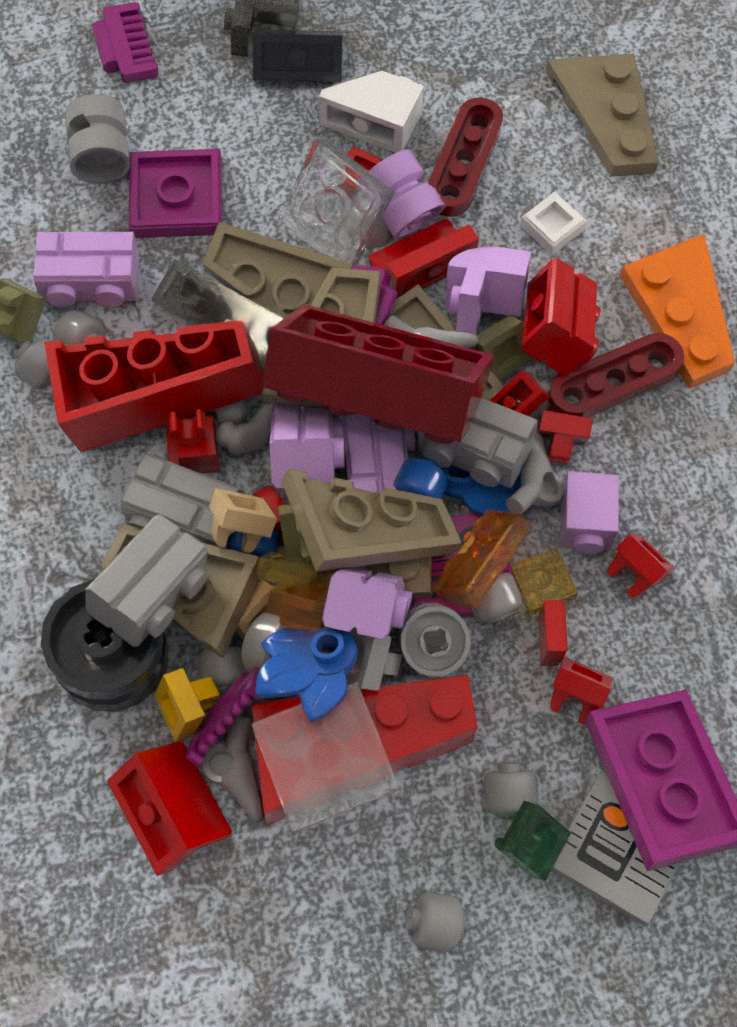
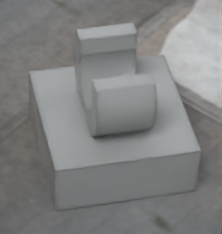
M354 627L350 633L356 641L358 656L353 668L346 675L347 682L362 689L379 691L383 674L398 676L403 654L389 652L392 637L386 635L383 639L361 635L358 634L357 628Z

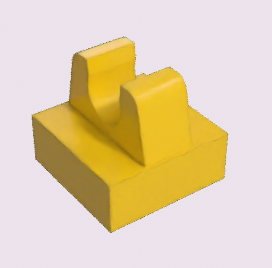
M181 668L163 675L154 697L174 741L178 742L195 735L205 717V713L214 706L213 700L220 698V694L212 677L189 682L184 669Z

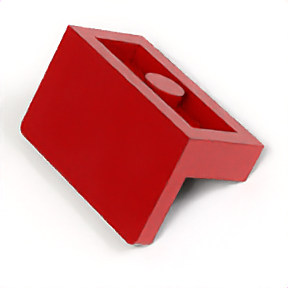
M443 219L370 254L369 264L371 267L382 268L391 275L388 288L398 293L396 297L398 299L418 284L422 289H425L447 278L448 264L451 259L463 251L478 248L479 237L469 224L455 230L448 219Z
M181 741L135 753L107 780L156 876L173 871L197 849L225 840L232 833L227 820L197 766L185 758L187 748Z

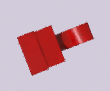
M201 409L196 410L195 418L179 419L176 412L169 413V428H166L169 462L201 474L220 472L219 450L215 440L217 429L213 416L205 417V413Z

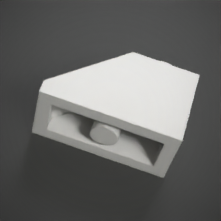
M380 71L322 89L319 95V125L397 153L404 150L422 115L424 86L413 82L409 78Z

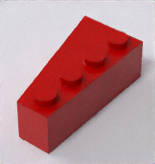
M243 320L179 327L177 332L172 334L155 335L152 330L133 332V338L109 341L102 335L85 337L84 343L64 345L61 340L44 342L58 425L81 453L168 425L170 412H176L179 419H186L196 416L197 409L203 410L204 413L261 395L264 389L261 387L263 368L259 352Z
M469 675L381 686L379 691L369 689L347 691L342 702L332 712L315 722H310L307 718L300 698L251 704L263 808L267 826L286 819L285 816L307 807L313 808L328 802L332 797L359 786L365 787L380 781L382 777L406 767L409 769L471 744L478 727Z

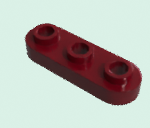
M472 98L464 102L459 108L428 181L429 185L435 187L445 203V208L439 215L447 217L458 216L466 212L471 206L501 133L503 113L499 105L490 99ZM460 160H467V161H469L470 163H469V164H465L464 162H461ZM452 195L455 198H446L444 196Z
M653 333L595 357L586 364H580L570 374L561 375L559 373L553 379L548 394L550 396L548 398L550 409L552 412L588 418L667 384L679 373L684 361L683 349L680 343L673 337L663 333ZM649 360H658L662 363L663 367H654L650 364ZM607 378H616L621 382V385H611ZM574 396L580 403H568L564 397Z

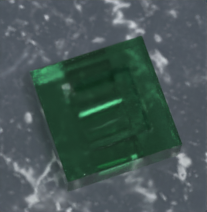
M523 801L519 810L509 815L508 819L512 823L504 838L497 837L494 845L528 875L546 881L571 832L539 804Z

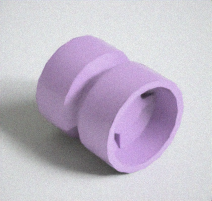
M411 149L401 150L382 160L360 180V185L372 204L385 207L381 216L394 239L403 238L417 231L438 216L445 208V203L435 187H432L429 183H421L424 170Z

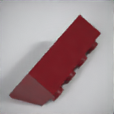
M303 304L271 327L261 387L277 391V395L287 401L303 402L309 400L324 404L326 410L337 415L350 416L356 413L373 418L374 422L383 428L398 430L406 427L423 432L424 437L433 442L449 444L455 441L461 443L472 426L495 355Z

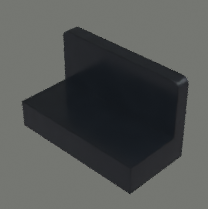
M256 29L252 33L253 80L342 81L343 31Z

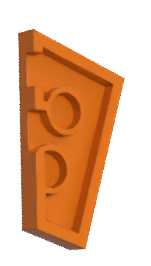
M705 234L623 266L620 277L654 333L667 334L680 343L684 352V361L679 374L689 389L731 371L735 360Z

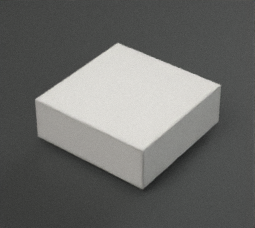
M553 192L522 216L520 227L552 256L583 232L587 221L556 192Z

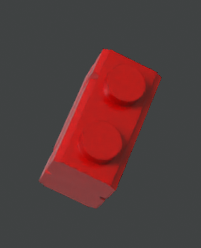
M556 258L551 259L528 282L522 351L538 361L546 360V366L561 375L570 374L580 364L588 363L597 352L599 339L595 337V324L600 316L601 309L596 305L597 283L581 272L574 274L575 269Z

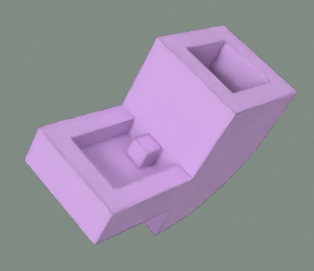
M479 247L463 251L451 259L447 270L445 307H449V315L457 316L456 332H467L476 335L482 312L512 315L515 317L521 316L527 293L531 251L502 247Z

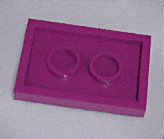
M687 689L590 711L585 719V723L647 871L737 848V798Z

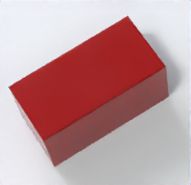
M522 370L490 401L530 416L550 396L531 374Z

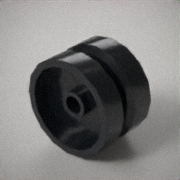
M92 579L71 587L53 603L43 621L40 645L48 668L56 677L61 687L76 703L94 711L119 712L140 704L158 688L168 667L169 646L163 632L156 638L149 634L138 647H134L114 633L111 627L107 628L89 615L86 610V588L95 580Z

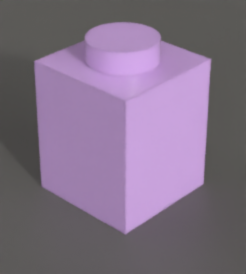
M568 471L563 483V496L560 500L559 547H573L575 552L581 554H597L603 550H610L618 534L619 475Z

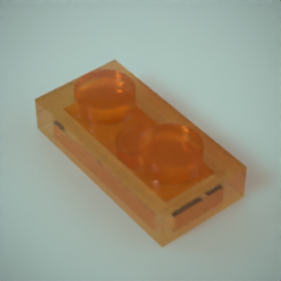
M487 510L474 523L471 534L456 555L444 566L442 575L432 588L433 592L445 603L477 609L532 526L521 514Z
M288 576L271 590L266 613L280 616L279 623L293 629L310 630L312 624L321 626L324 622L322 618L329 586Z

